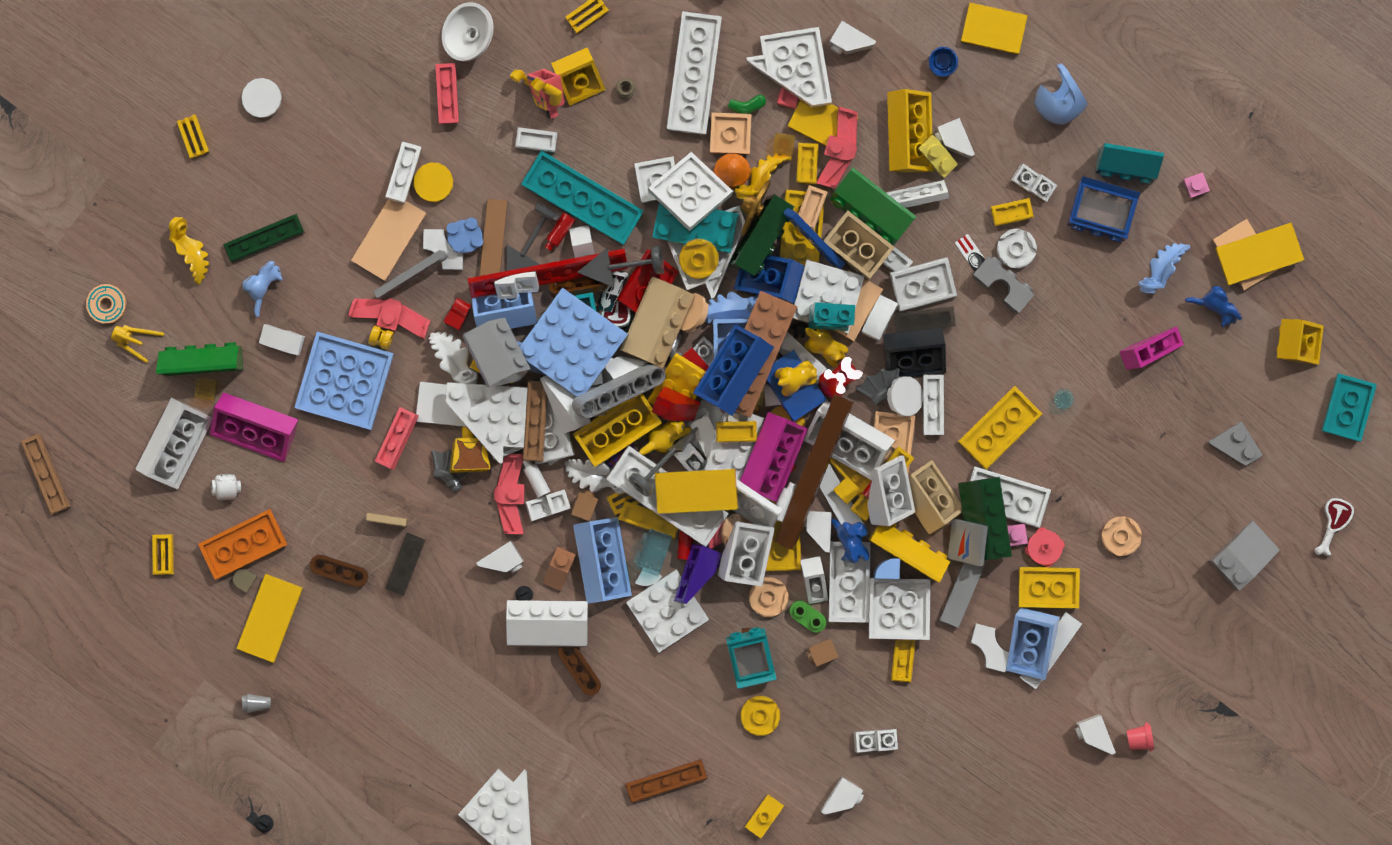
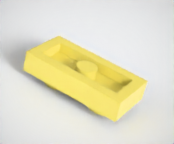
M933 135L918 148L943 178L958 165Z

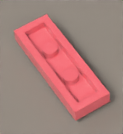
M456 63L435 64L439 124H458L459 108Z
M399 407L375 462L390 469H395L419 415Z

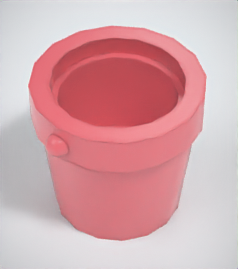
M1146 722L1144 726L1126 730L1130 750H1149L1150 752L1155 750L1150 724Z

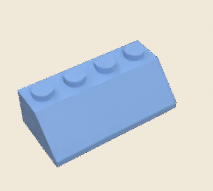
M618 517L574 524L578 556L588 604L632 596Z

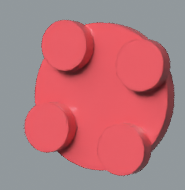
M1041 527L1030 537L1028 545H1026L1024 550L1036 563L1042 564L1044 567H1050L1060 558L1065 543L1056 533Z

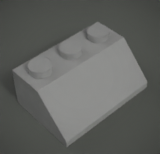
M505 317L490 320L462 335L487 388L519 381L530 370Z

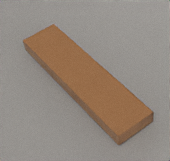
M487 200L480 276L501 272L508 201Z
M528 380L523 448L524 461L544 462L548 397L541 381Z
M41 434L20 441L50 514L53 515L70 508L71 506Z

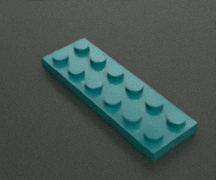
M542 150L521 183L523 187L622 245H625L644 213V210Z

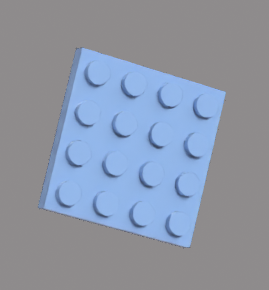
M562 288L521 344L520 349L528 363L577 397L590 389L628 334Z
M316 332L294 408L372 430L394 353Z

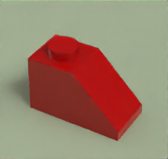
M665 386L657 395L651 412L667 420L694 421L701 403Z

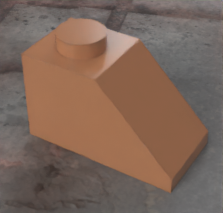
M557 547L543 584L561 591L577 554Z

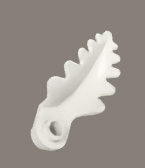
M441 332L431 333L428 338L430 340L429 343L433 344L431 346L433 350L438 351L435 353V357L442 359L440 368L450 373L453 380L457 383L477 384V373L469 369L467 365L469 350L467 348L460 349L461 340L457 339L452 342L454 336L450 334L447 337L446 332L442 334Z
M576 459L565 461L566 472H569L568 477H574L572 479L573 483L580 480L579 487L581 489L589 485L590 492L595 493L605 487H611L618 494L624 493L623 490L606 480L612 468L607 467L604 463L594 467L590 460H586L585 465L580 459L577 461Z

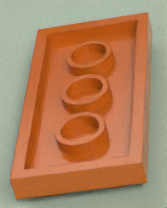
M271 509L198 544L215 580L288 545Z

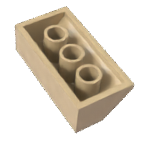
M651 277L627 333L628 336L620 350L657 367L664 368L694 298V294Z

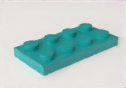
M659 203L652 238L686 244L694 239H705L711 242L717 251L731 254L738 213L715 209L689 231Z

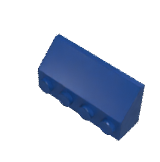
M735 324L693 393L723 412L733 416L774 349V346Z

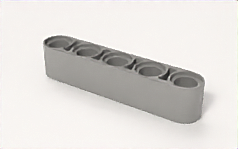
M645 364L577 396L572 402V409L585 418H591L660 385L665 380V372L662 368L653 364Z

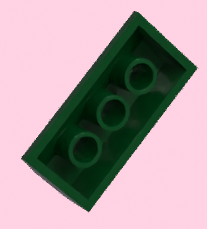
M775 194L767 196L760 216L755 217L729 263V266L750 276H755L756 273L759 275L765 266L763 264L766 256L770 257L775 248L772 245L776 239L779 240L785 231L783 229L785 223L790 222L783 215V212L787 208L793 210L795 207Z
M1000 477L958 483L963 521L988 526L984 560L1012 557Z

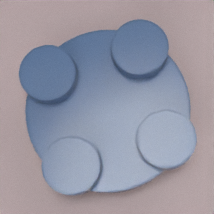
M475 218L460 220L447 225V240L455 253L468 254L482 247V232Z

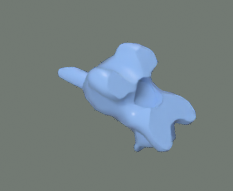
M271 260L259 269L258 275L249 276L242 284L243 290L248 292L250 297L256 301L254 307L256 317L260 316L262 298L270 283L275 280H283L280 267L276 266L274 261Z

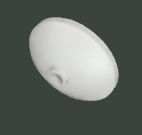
M467 2L457 6L450 12L442 28V44L449 56L458 61L467 62L478 58L485 52L491 42L494 28L489 11L480 4Z

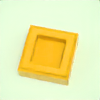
M848 476L833 489L846 504L861 491Z

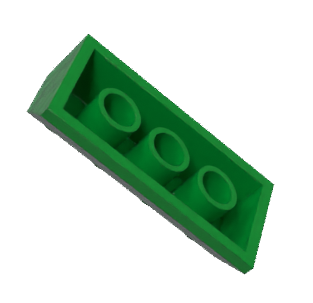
M854 167L829 199L836 208L842 209L845 213L848 210L893 246L917 217Z
M236 342L224 343V347H216V344H205L204 348L188 345L184 346V350H177V347H165V351H159L156 374L161 376L244 371L242 347L236 346Z

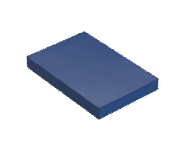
M794 350L774 362L766 380L793 422L827 400L816 383L810 386H801L792 396L782 395V386L778 385L779 379L775 378V371L785 367L794 368L802 363Z

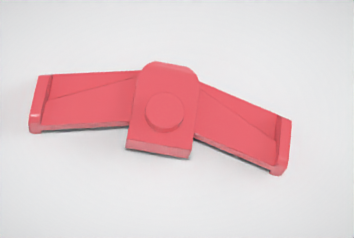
M838 106L837 137L829 136L824 155L831 156L817 180V184L835 189L852 159L855 158L857 151L858 112Z
M355 298L352 301L348 314L350 318L378 319L377 326L397 331L399 324L424 340L431 322L394 299Z
M508 454L504 456L497 487L494 489V499L497 502L504 534H524L517 504H524L525 484H517L523 464V454Z

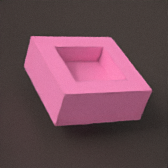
M1203 172L1183 180L1190 199L1210 191Z
M1025 524L1007 526L1010 546L1028 543Z

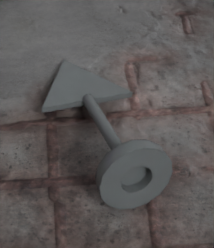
M536 203L535 211L541 214L542 218L522 252L507 245V271L540 265L527 257L526 254L546 219L557 222L561 217L559 214L540 203Z
M655 246L651 250V259L610 265L608 248H606L579 270L578 273L614 287L611 270L652 264L655 273L664 274V260L660 246Z
M694 428L670 447L664 458L645 477L638 473L631 474L628 479L633 487L642 495L649 497L653 493V488L648 480L675 452H683L698 428Z

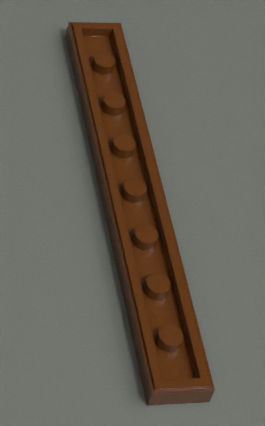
M834 394L774 541L790 550H794L854 404L853 401Z

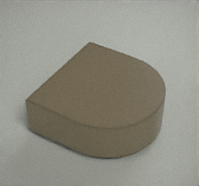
M247 569L238 570L233 576L234 585L248 593L258 575Z

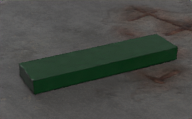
M294 214L224 243L223 246L230 262L233 263L303 234L305 231L298 214Z

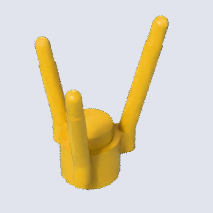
M126 325L123 328L116 326L112 332L111 340L117 342V346L124 348L145 363H148L146 358L126 345L129 342L140 346L143 344L141 341L132 338V333L130 332L164 336L163 332L132 328Z

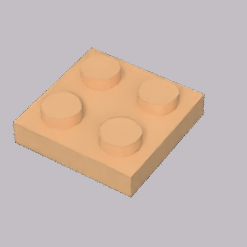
M712 113L710 153L750 155L751 114Z

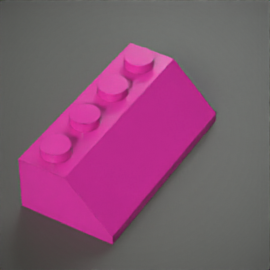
M223 392L214 407L210 435L285 462L296 433L298 419Z
M768 412L740 482L761 496L777 502L786 485L808 428Z

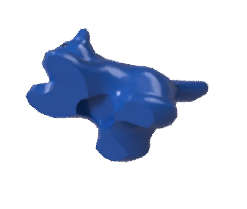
M1212 287L1211 291L1206 293L1202 299L1195 297L1185 299L1187 303L1205 306L1209 310L1218 313L1221 316L1222 327L1235 324L1237 319H1242L1241 313L1236 306L1228 302V296L1222 287Z
M831 519V524L837 530L838 538L845 550L841 560L853 564L858 563L860 558L868 561L869 552L862 543V538L868 534L867 527L861 522H856L855 524L844 522L840 524L837 520Z

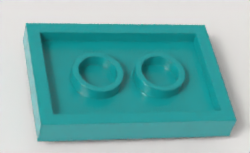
M1337 373L1321 431L1361 442L1377 384Z

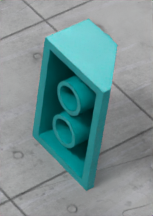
M1104 143L1099 148L1095 172L1100 173V176L1103 177L1116 175L1120 176L1121 180L1131 181L1134 178L1140 179V183L1151 184V181L1154 182L1158 178L1164 153Z

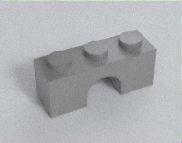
M988 256L972 277L986 289L995 281L1003 282L1008 288V294L1002 303L1014 313L1019 314L1034 296L1032 293L1033 289L1025 282L1021 284L1017 280V275L1011 270L1006 271L1001 267L1002 263L997 258H990Z

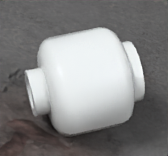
M234 474L216 475L215 480H211L212 496H215L217 500H234L237 493H241V482L236 480Z

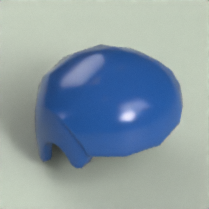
M938 47L929 56V68L936 76L948 77L958 68V56L949 47Z

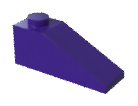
M692 544L674 602L687 604L716 573L720 565L722 553L702 545Z

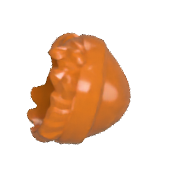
M728 153L717 160L712 172L730 189L734 190L740 185H745L752 169L742 155Z

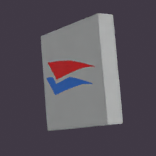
M952 519L948 559L975 566H983L988 526Z

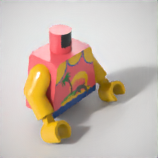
M515 69L510 74V78L515 82L519 83L522 79L524 84L530 86L536 106L546 111L547 118L558 116L557 107L565 103L560 75L546 69H541L527 75L522 70Z

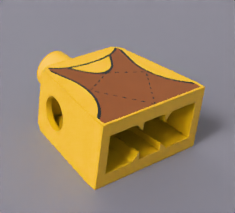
M462 427V438H456L453 441L450 473L488 472L490 470V463L486 448L477 438H474V434L467 427Z

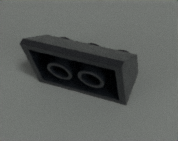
M942 328L883 334L886 370L892 371L899 368V377H918L946 373V343Z

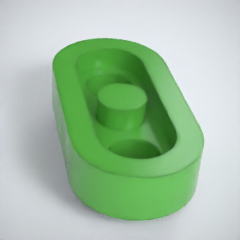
M796 601L791 605L790 615L792 618L810 631L821 632L825 628V617L804 601ZM802 607L804 609L803 614L798 615L796 609ZM814 619L820 620L819 626L813 625Z

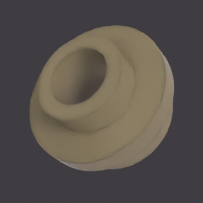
M628 78L619 80L616 85V92L622 98H630L636 91L635 83ZM627 85L630 89L628 92H624L622 87Z

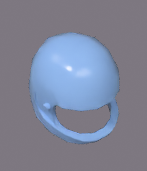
M1061 63L1056 65L1062 78L1060 88L1056 92L1051 93L1043 85H1040L1034 101L1037 112L1043 119L1058 125L1073 121L1088 105L1072 76Z

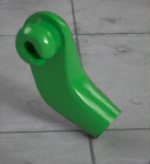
M759 94L746 102L731 99L728 109L740 114H750L764 107L766 98Z

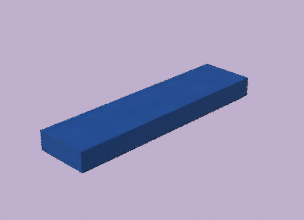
M787 208L783 212V215L831 265L838 269L845 265L836 253L795 211Z

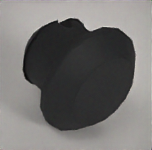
M793 324L791 326L794 329L795 338H799V334L801 338L806 337L805 329L808 328L806 324Z
M520 586L515 593L516 599L518 601H531L533 591L528 586Z
M269 815L259 816L255 822L256 828L263 833L270 831L273 827L272 818Z

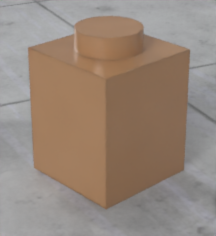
M587 490L584 493L579 492L571 515L591 521L599 499L595 498L596 494Z
M830 638L808 647L810 652L806 653L810 664L815 663L816 667L838 658Z

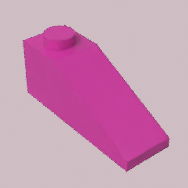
M1173 327L1134 343L1119 351L1126 370L1142 368L1183 346L1184 343L1178 328Z

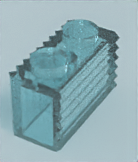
M649 529L648 534L644 533L640 542L644 546L641 552L637 551L634 563H637L636 569L659 576L672 536L653 529Z

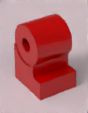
M457 298L443 322L461 331L472 305Z

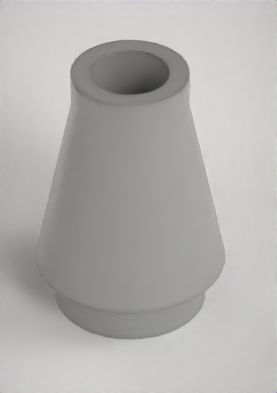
M248 693L247 695H242V712L247 711V713L271 709V697Z

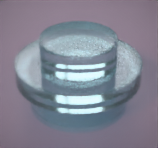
M1061 389L1054 395V403L1061 409L1071 407L1074 402L1072 392L1067 389Z

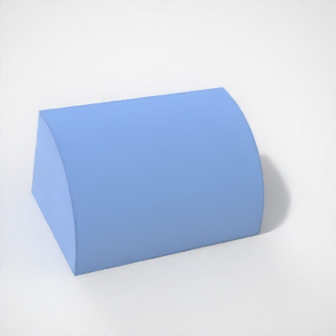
M890 558L880 562L873 572V578L899 579L900 559Z

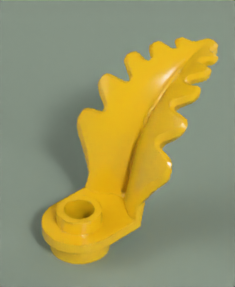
M774 154L773 157L768 155L766 161L760 159L758 167L752 168L750 186L740 185L739 188H735L736 197L745 199L747 195L750 197L751 195H758L764 183L770 180V173L777 168V165L791 161L792 157Z
M174 217L168 227L170 230L169 240L175 245L176 252L184 255V261L186 264H190V271L193 272L192 276L195 278L194 281L199 285L202 279L205 278L203 274L208 272L205 266H209V262L203 260L208 257V253L201 250L203 248L202 242L189 238L186 235V219Z

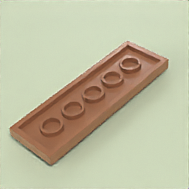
M762 291L758 295L745 329L774 346V349L735 411L749 418L752 416L798 307Z

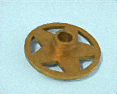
M769 181L764 183L757 198L747 195L740 210L748 217L740 235H746L754 217L760 216L764 208L761 204L770 186Z

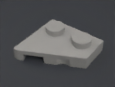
M1242 421L1208 441L1209 445L1232 457L1243 466H1247L1263 456Z

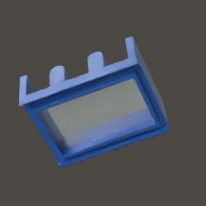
M1083 176L1079 180L1067 225L1072 226L1071 229L1083 232V229L1091 231L1090 234L1093 236L1102 237V235L1110 237L1109 240L1121 243L1122 240L1128 239L1141 192Z

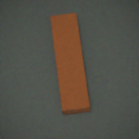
M702 759L625 783L630 801L633 803L707 779Z

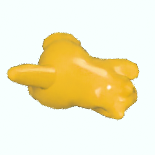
M811 328L805 329L810 337L805 342V349L809 353L822 355L830 366L837 367L838 362L845 358L848 348L832 339L827 329H815V331Z
M803 361L794 368L785 367L775 371V378L779 379L778 385L782 386L781 393L784 396H792L801 386H810L817 382V369L809 361Z
M668 420L663 426L659 425L649 432V443L641 448L639 453L645 455L652 450H656L659 453H667V450L675 444L674 442L687 435L691 428L685 426L683 421Z

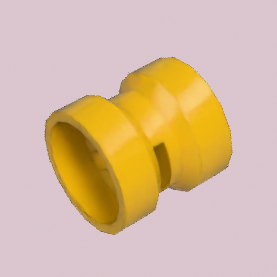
M374 326L368 344L378 345L381 349L388 351L394 332L389 330L383 331L381 327Z

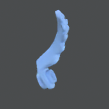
M1173 243L1172 247L1170 245L1165 246L1166 251L1158 250V258H1152L1150 261L1152 276L1151 278H1143V280L1139 281L1140 291L1155 293L1156 289L1165 288L1166 281L1175 272L1174 265L1180 261V256L1190 249V245L1182 243L1177 245Z
M731 291L728 292L727 299L719 294L717 296V303L713 299L709 300L710 305L708 304V314L705 321L709 324L713 319L749 318L758 295L742 298Z

